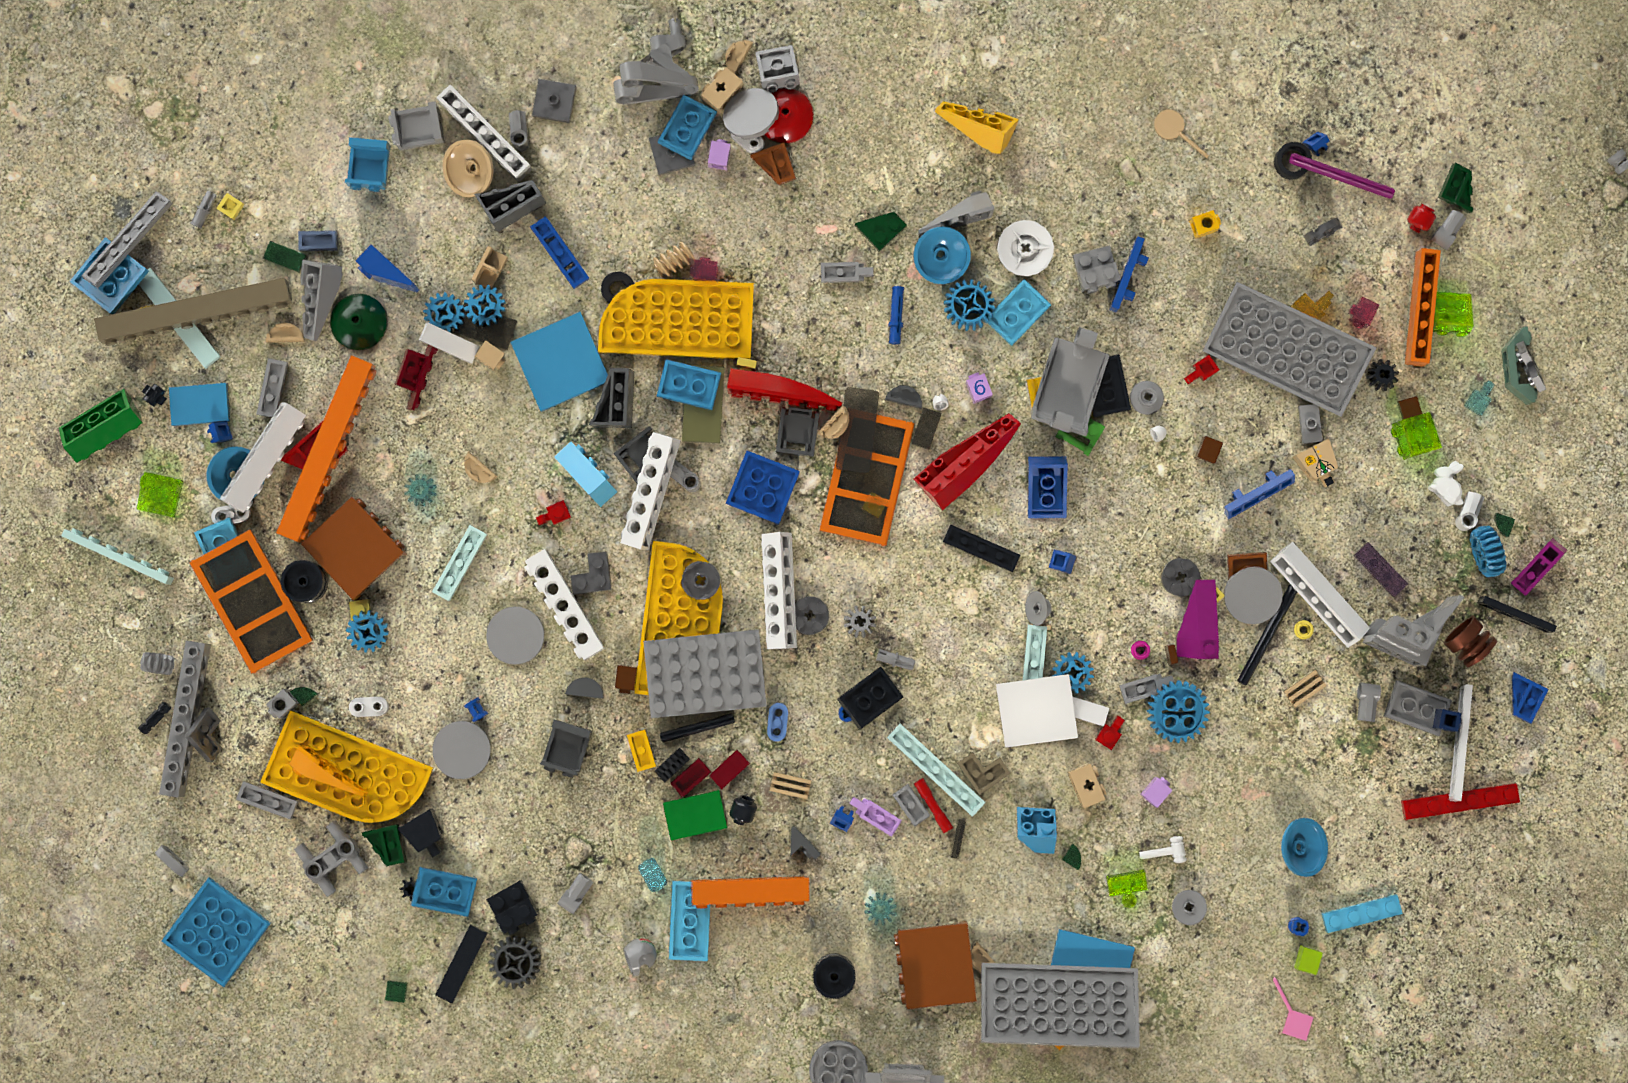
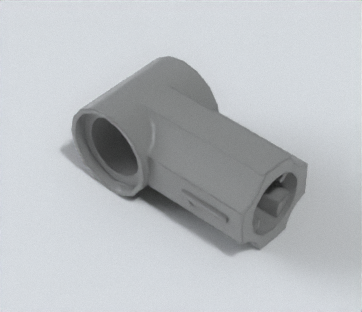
M520 110L512 111L509 113L510 140L514 149L522 152L528 149L530 143L527 133L526 113ZM520 137L524 138L522 143L515 142Z
M1452 210L1430 240L1443 249L1448 250L1455 241L1457 232L1464 224L1465 216L1459 211Z
M675 459L670 477L687 491H698L701 486L698 476ZM690 478L696 479V484L693 487L687 486V481Z
M1359 683L1357 691L1359 700L1357 720L1375 722L1377 702L1381 696L1380 685Z
M580 873L557 904L571 914H574L594 882Z

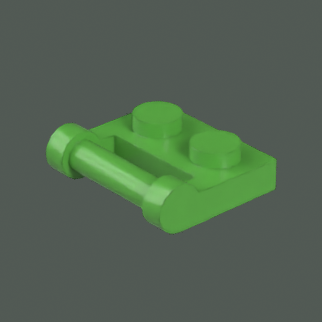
M1089 418L1087 436L1080 435L1090 441L1088 445L1061 430L1057 432L1055 437L1059 440H1065L1082 450L1083 454L1089 456L1105 426Z

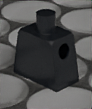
M433 808L398 828L417 852L427 848L432 858L442 852L437 841L444 838Z

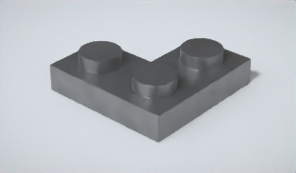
M1524 341L1517 343L1518 352H1516L1520 363H1525L1523 367L1532 387L1536 386L1538 392L1546 390L1539 368Z
M606 551L587 554L589 573L570 575L573 595L612 590Z
M210 707L202 710L184 736L207 763L213 762L222 749L221 745L211 735L221 720Z

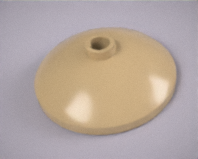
M473 140L457 141L447 149L444 155V178L448 186L456 194L463 197H476L475 194L484 193L492 182V159L488 151L480 143Z

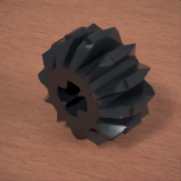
M1379 359L1377 363H1371L1372 368L1366 370L1371 374L1366 376L1367 380L1371 379L1372 381L1369 383V386L1375 384L1376 391L1381 388L1385 392L1387 388H1394L1393 383L1398 382L1395 376L1399 374V371L1393 370L1396 368L1395 364L1389 366L1390 360H1386L1384 363L1382 359ZM1384 372L1386 376L1381 378L1379 375Z

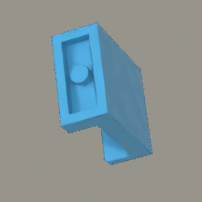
M349 137L348 145L351 147L348 177L345 179L346 185L352 190H361V188H369L368 190L373 192H380V189L386 190L391 145L388 141Z

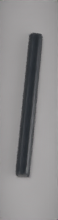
M1289 584L1282 597L1280 608L1271 617L1237 679L1242 685L1249 683L1298 593L1291 584Z

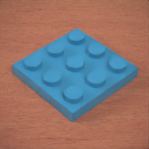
M105 237L69 282L112 315L118 311L149 270L127 255L99 288L83 279L82 274L111 243Z

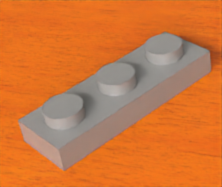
M268 358L257 415L272 418L280 406L288 362Z
M246 781L242 782L236 798L238 801L290 820L293 818L299 802Z

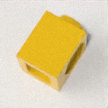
M1214 210L1192 217L1189 221L1195 239L1217 232L1220 228L1219 225H1221L1218 214L1215 215ZM1202 220L1209 221L1211 227H1204L1202 225Z

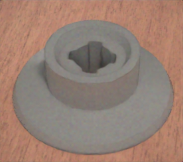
M1142 381L1132 388L1130 402L1137 412L1150 415L1162 407L1164 394L1156 383ZM1146 393L1151 395L1149 401L1144 399Z
M1038 591L1031 592L1026 599L1025 612L1029 622L1035 626L1041 625L1051 613L1049 600Z
M1185 890L1174 898L1172 911L1175 918L1182 924L1194 925L1205 917L1207 904L1204 897L1197 891ZM1187 903L1193 905L1191 911L1185 909Z

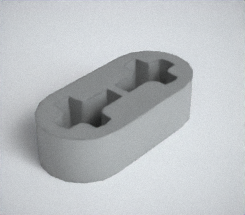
M161 845L155 852L157 857L177 875L182 877L189 870V867L165 845Z

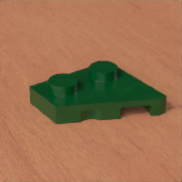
M1453 163L1438 198L1467 213H1472V171L1458 163Z
M890 212L857 222L854 226L880 252L907 227V224L895 212Z
M399 824L362 832V836L371 843L372 849L381 857L386 867L407 862L401 832L398 829Z

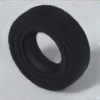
M612 272L603 279L601 293L609 304L615 297L611 293V285L614 282H622L626 288L634 284V281L628 274Z

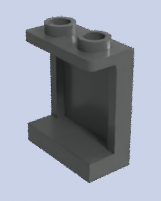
M553 720V728L540 765H544V770L555 772V769L563 771L562 775L573 778L574 775L578 776L592 731L559 720Z

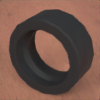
M1289 142L1284 144L1276 153L1274 167L1281 177L1288 180H1296L1301 178L1308 170L1304 168L1295 172L1287 170L1282 164L1283 155L1289 150H1295L1302 156L1312 159V154L1304 144Z

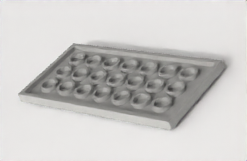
M1236 282L1202 351L1342 417L1377 347Z
M982 963L981 1043L1139 1049L1138 968Z

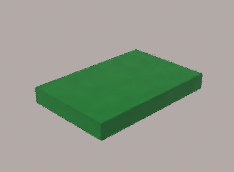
M720 790L663 802L671 841L728 828Z

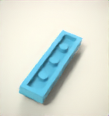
M1396 894L1321 913L1326 933L1403 914L1398 895Z

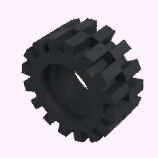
M679 748L654 772L665 783L690 758Z

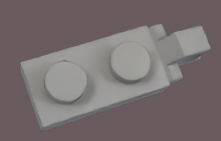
M821 263V283L864 281V277H874L873 267H864L863 263Z
M1154 674L1119 685L1124 703L1127 704L1158 694L1156 689L1162 691V684L1169 685V681L1174 682L1172 675L1162 678L1161 674Z

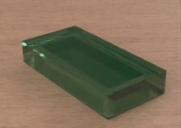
M272 241L269 242L263 256L264 260L300 273L302 268V260L306 258L305 254Z

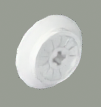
M1022 220L1014 222L1004 229L998 240L997 251L1001 263L1007 270L1015 275L1031 276L1040 273L1048 266L1053 258L1054 244L1051 235L1045 227L1035 221ZM1022 246H1029V253L1027 251L1023 253L1021 251Z

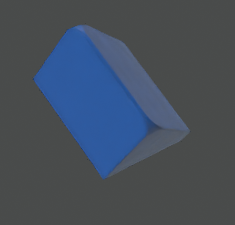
M1054 549L1049 568L1071 574L1076 556Z

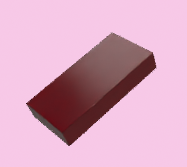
M737 749L709 777L722 790L750 762Z
M698 758L670 784L683 798L711 773V770Z

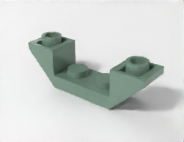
M1528 326L1519 329L1501 350L1505 388L1526 405L1535 403L1538 393L1537 389L1532 387L1530 383H1518L1520 381V372L1517 370L1516 363L1518 358L1515 349H1518L1516 344L1524 341L1526 346L1530 345L1532 337L1531 332L1528 331Z

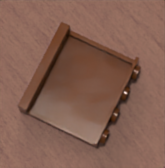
M351 497L304 540L301 545L352 600L357 601L362 596V592L402 555H407V553L404 551L406 548L400 540L395 541L391 537L393 533L386 526L382 527L378 523L380 519L373 512L369 513L365 509L367 505L360 498Z
M966 921L957 924L904 930L897 929L898 934H894L895 946H899L900 953L896 954L897 965H901L902 973H898L900 985L904 986V993H901L902 1005L906 1004V1009L977 1002L968 923Z

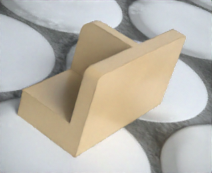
M488 246L472 277V281L478 286L482 285L485 289L487 285H490L491 290H493L508 257Z

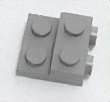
M792 45L755 52L762 89L772 93L777 91L778 88L786 87L787 89H793L796 85L800 84Z
M1110 245L1072 256L1082 292L1087 291L1088 294L1099 291L1098 288L1106 287V289L1116 287L1117 283L1121 281Z

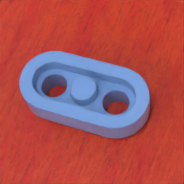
M775 703L769 709L767 735L772 741L776 742L783 740L787 732L788 709L782 703ZM776 709L782 710L781 716L775 715ZM779 728L781 731L780 735H774L773 730Z

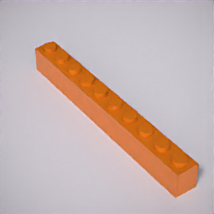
M352 355L350 356L277 529V534L300 543L308 537L309 524L316 518L317 512L315 510L317 505L322 503L325 486L328 487L332 479L330 474L339 463L338 455L340 451L345 449L347 443L345 440L346 436L353 430L354 423L352 422L354 417L359 415L362 407L360 405L362 398H366L369 391L368 384L376 375V366Z

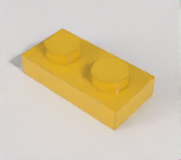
M646 729L628 734L627 738L637 772L656 767Z

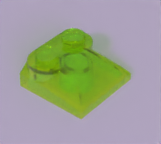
M144 472L139 482L141 488L136 510L175 518L183 480Z

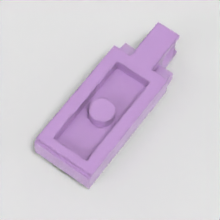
M853 797L849 802L857 808L855 813L859 817L891 837L902 821L865 798L861 802Z

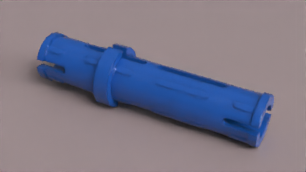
M902 286L892 287L890 322H888V327H890L889 344L893 345L901 344V328H903L904 324L902 323L904 287Z

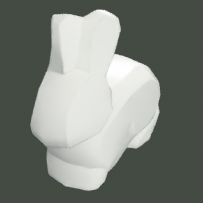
M1457 461L1452 462L1449 467L1443 466L1435 469L1434 474L1437 477L1428 486V489L1434 492L1447 507L1453 504L1460 506L1464 503L1461 498V484L1453 479V476L1462 471L1464 467L1463 464H1459Z

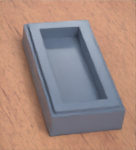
M298 231V250L338 251V232Z

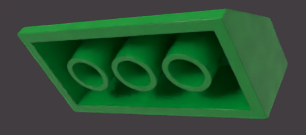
M123 388L58 429L63 448L78 463L81 460L87 459L94 452L104 449L112 441L120 439L127 432L137 429L143 422L138 409L127 391Z

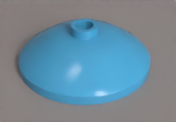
M935 227L926 231L918 239L913 257L915 266L922 277L932 283L948 284L956 281L966 272L971 259V251L967 240L960 232L950 227ZM940 250L944 251V255L942 257L937 256V253Z
M228 447L216 453L210 460L206 471V480L210 491L219 500L233 479L230 477V472L234 471L235 474L237 473L251 450L243 447Z
M1310 818L1296 819L1284 831L1281 851L1284 862L1291 872L1301 877H1310L1317 874L1326 862L1328 855L1326 834L1322 827Z

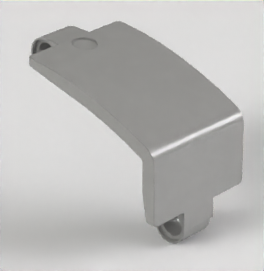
M1079 327L1074 342L1058 337L1054 338L1032 406L1031 419L1049 424L1050 427L1067 433L1071 431L1087 436L1089 418L1109 359V354L1093 349L1098 335L1097 332Z

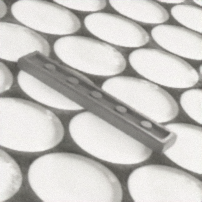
M156 191L82 274L83 279L99 288L170 208L172 202Z

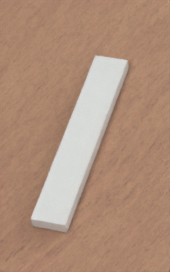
M1468 684L1461 686L1459 693L1458 712L1462 713V723L1458 732L1455 733L1449 800L1454 802L1462 800L1473 685Z

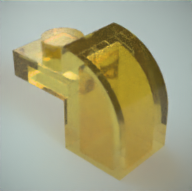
M1328 291L1315 303L1304 293L1290 307L1320 320L1326 315L1323 310H1326L1332 304L1330 300L1334 295Z

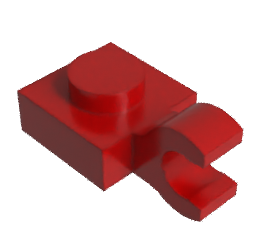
M1207 355L1192 366L1195 371L1186 376L1184 380L1188 385L1199 377L1202 381H1205L1220 369L1211 356Z
M564 500L546 507L548 513L536 517L539 526L551 520L553 525H557L570 519L571 516Z
M1117 715L1111 726L1105 724L1095 740L1112 751L1122 735L1118 732V729L1125 720Z

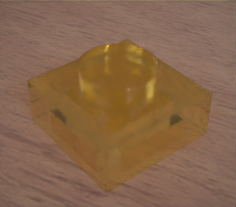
M871 492L862 509L879 518L888 501Z

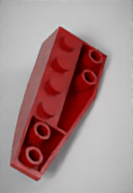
M730 369L727 391L733 398L749 396L751 400L761 401L764 398L769 399L771 403L780 404L781 401H786L788 405L799 406L801 403L807 404L808 408L818 409V406H824L829 411H837V408L840 409L842 407V402L804 383L769 373Z
M1008 413L941 454L913 480L931 501L943 511L965 492L997 459L1020 427V421Z

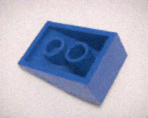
M372 244L357 258L356 262L360 265L358 269L369 280L373 277L378 282L413 292L419 291V288Z
M1066 456L1028 457V518H1067L1068 463Z

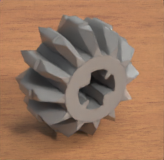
M854 606L856 613H853L850 609L847 611L852 617L844 616L845 620L850 621V623L844 624V627L851 626L852 628L848 631V634L855 630V638L858 637L859 632H861L864 638L866 637L864 630L869 634L872 633L868 626L876 627L875 623H870L871 620L876 619V616L868 617L872 610L869 609L867 613H864L865 606H862L861 612H859L858 606ZM860 616L861 619H865L864 626L855 625L854 620L857 621L856 617Z
M146 652L143 653L140 669L144 672L170 675L174 669L175 658L166 654Z

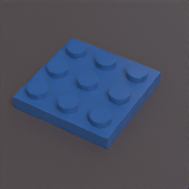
M746 451L725 504L779 525L800 471Z

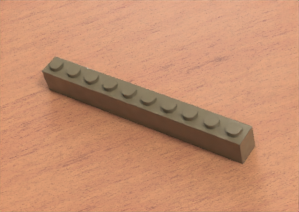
M285 278L98 317L94 318L98 340L106 346L117 344V341L120 340L128 342L136 340V337L139 336L152 337L157 332L171 333L174 332V329L180 327L182 329H189L193 327V324L208 325L217 319L227 321L231 319V316L245 317L249 316L250 312L264 313L273 307L277 309L288 307L287 304H292L288 281Z

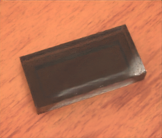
M923 408L911 444L929 450L942 413Z
M957 818L950 853L951 858H959L966 824L964 819Z

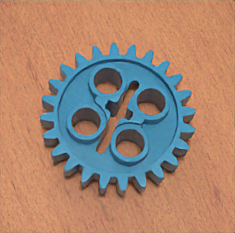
M1177 680L1176 685L1174 682L1169 681V687L1162 684V691L1156 689L1158 695H1151L1154 702H1148L1152 709L1147 710L1149 714H1152L1147 720L1153 722L1150 727L1156 728L1154 732L1157 735L1161 734L1160 737L1162 739L1167 737L1169 742H1172L1174 739L1177 743L1180 742L1181 738L1184 742H1187V736L1194 739L1193 733L1195 732L1200 735L1199 727L1205 728L1202 722L1209 721L1204 716L1210 713V711L1205 709V707L1209 706V703L1203 702L1207 697L1200 695L1202 690L1196 689L1194 684L1189 686L1187 681L1182 685L1180 680ZM1172 698V704L1166 706L1167 699ZM1191 698L1190 705L1185 706L1186 699ZM1179 708H1180L1181 710H1183V711H1193V710H1195L1194 713H1188V712H1178L1177 714H1175L1174 712H1165V713H1162L1163 710L1179 711ZM1168 717H1172V722L1169 725H1165V720ZM1187 717H1190V723L1188 725H1184V720Z

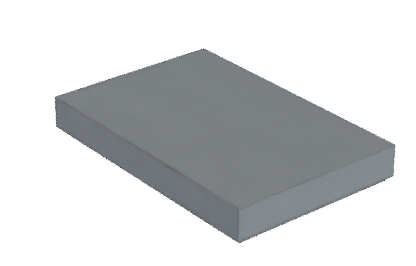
M1396 680L1384 717L1440 736L1442 730L1433 728L1436 709L1449 710L1452 700Z

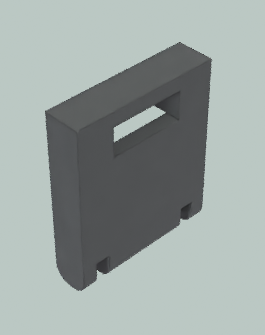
M782 407L776 452L814 457L820 411H816L815 419L811 418L812 410L789 407V414L785 415L786 407ZM787 442L804 444L805 451L786 449Z
M650 426L613 453L636 483L638 475L642 471L643 457L648 450L650 436L648 437L647 434L652 431ZM661 450L658 452V458L662 455ZM628 455L639 467L635 473L631 471L623 460Z

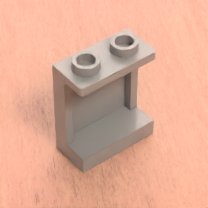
M436 101L428 102V106L402 111L391 109L389 123L394 128L392 141L399 150L445 143L439 107Z

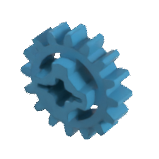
M479 285V290L473 287L474 293H467L469 300H464V303L468 305L464 307V310L469 312L467 317H473L472 322L474 324L479 321L480 326H483L484 322H486L489 327L491 321L497 324L496 318H503L500 312L506 311L502 307V305L506 304L505 300H500L503 297L502 293L497 294V288L495 287L491 290L490 285H487L486 289ZM491 295L496 298L497 304L491 302ZM487 301L489 307L486 306L485 309L483 310V308L481 307V305H484L485 302ZM472 307L479 310V316L473 312Z
M444 292L443 297L439 293H436V299L430 297L432 302L425 303L428 310H423V313L427 314L424 320L430 321V324L447 330L452 333V328L458 330L457 324L464 323L460 318L465 317V314L461 312L464 310V306H459L461 301L459 299L455 300L453 294L448 297L446 292ZM453 305L456 308V315L452 311ZM442 311H443V312L447 311V312H448V315H447V316H446V315H443V316H442L440 313H441ZM432 312L436 314L435 322L432 318Z
M368 610L367 614L360 611L359 617L354 614L352 617L354 621L349 620L348 625L351 627L346 629V632L350 633L347 639L353 640L350 644L351 646L358 645V651L362 647L365 653H367L368 648H371L372 652H374L376 646L381 648V642H386L387 638L385 636L389 634V631L385 630V628L388 627V623H382L384 617L378 618V612L371 615V610ZM366 619L369 620L368 622H365V623L361 622V620H366ZM375 623L379 626L380 631L377 630ZM367 628L370 629V632H369L368 635L365 634V630H366ZM355 632L359 634L360 639L357 638ZM369 640H373V641H374V642H372V643H366V641H369Z
M1068 652L1067 658L1061 655V661L1055 660L1058 666L1052 668L1053 671H1056V674L1052 676L1064 675L1071 671V667L1073 670L1081 671L1075 674L1074 678L1072 675H1069L1071 691L1074 689L1076 694L1079 691L1078 688L1084 691L1086 690L1085 684L1091 685L1088 679L1094 678L1090 674V671H1093L1094 668L1088 667L1091 661L1085 662V655L1079 658L1078 652H1075L1074 656ZM1074 660L1080 662L1084 667H1078ZM1067 662L1065 670L1060 672L1062 665ZM1082 674H1085L1084 680L1079 684V678Z

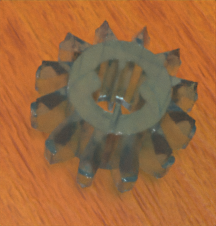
M416 474V481L412 478L408 479L411 485L405 484L404 486L409 489V491L404 492L405 496H410L408 502L414 501L415 506H418L420 501L422 506H426V500L430 503L433 502L430 496H437V493L432 492L437 486L431 485L434 481L432 478L427 480V475L423 474L420 479V476ZM419 486L425 488V490L422 491V494H419L417 492L419 490Z
M654 858L646 859L638 865V870L650 891H659L667 885V879Z
M877 892L875 893L876 900L872 896L868 897L872 904L865 902L864 905L870 909L864 910V913H872L867 919L871 921L875 917L874 925H877L878 921L881 920L882 926H884L885 918L892 922L889 914L896 916V912L890 909L896 908L897 905H889L893 898L890 897L886 901L887 894L883 893L882 898H880ZM878 904L879 906L885 905L884 913L875 912Z

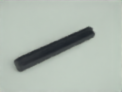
M730 713L661 732L660 738L662 742H667L733 724L735 722L734 715Z

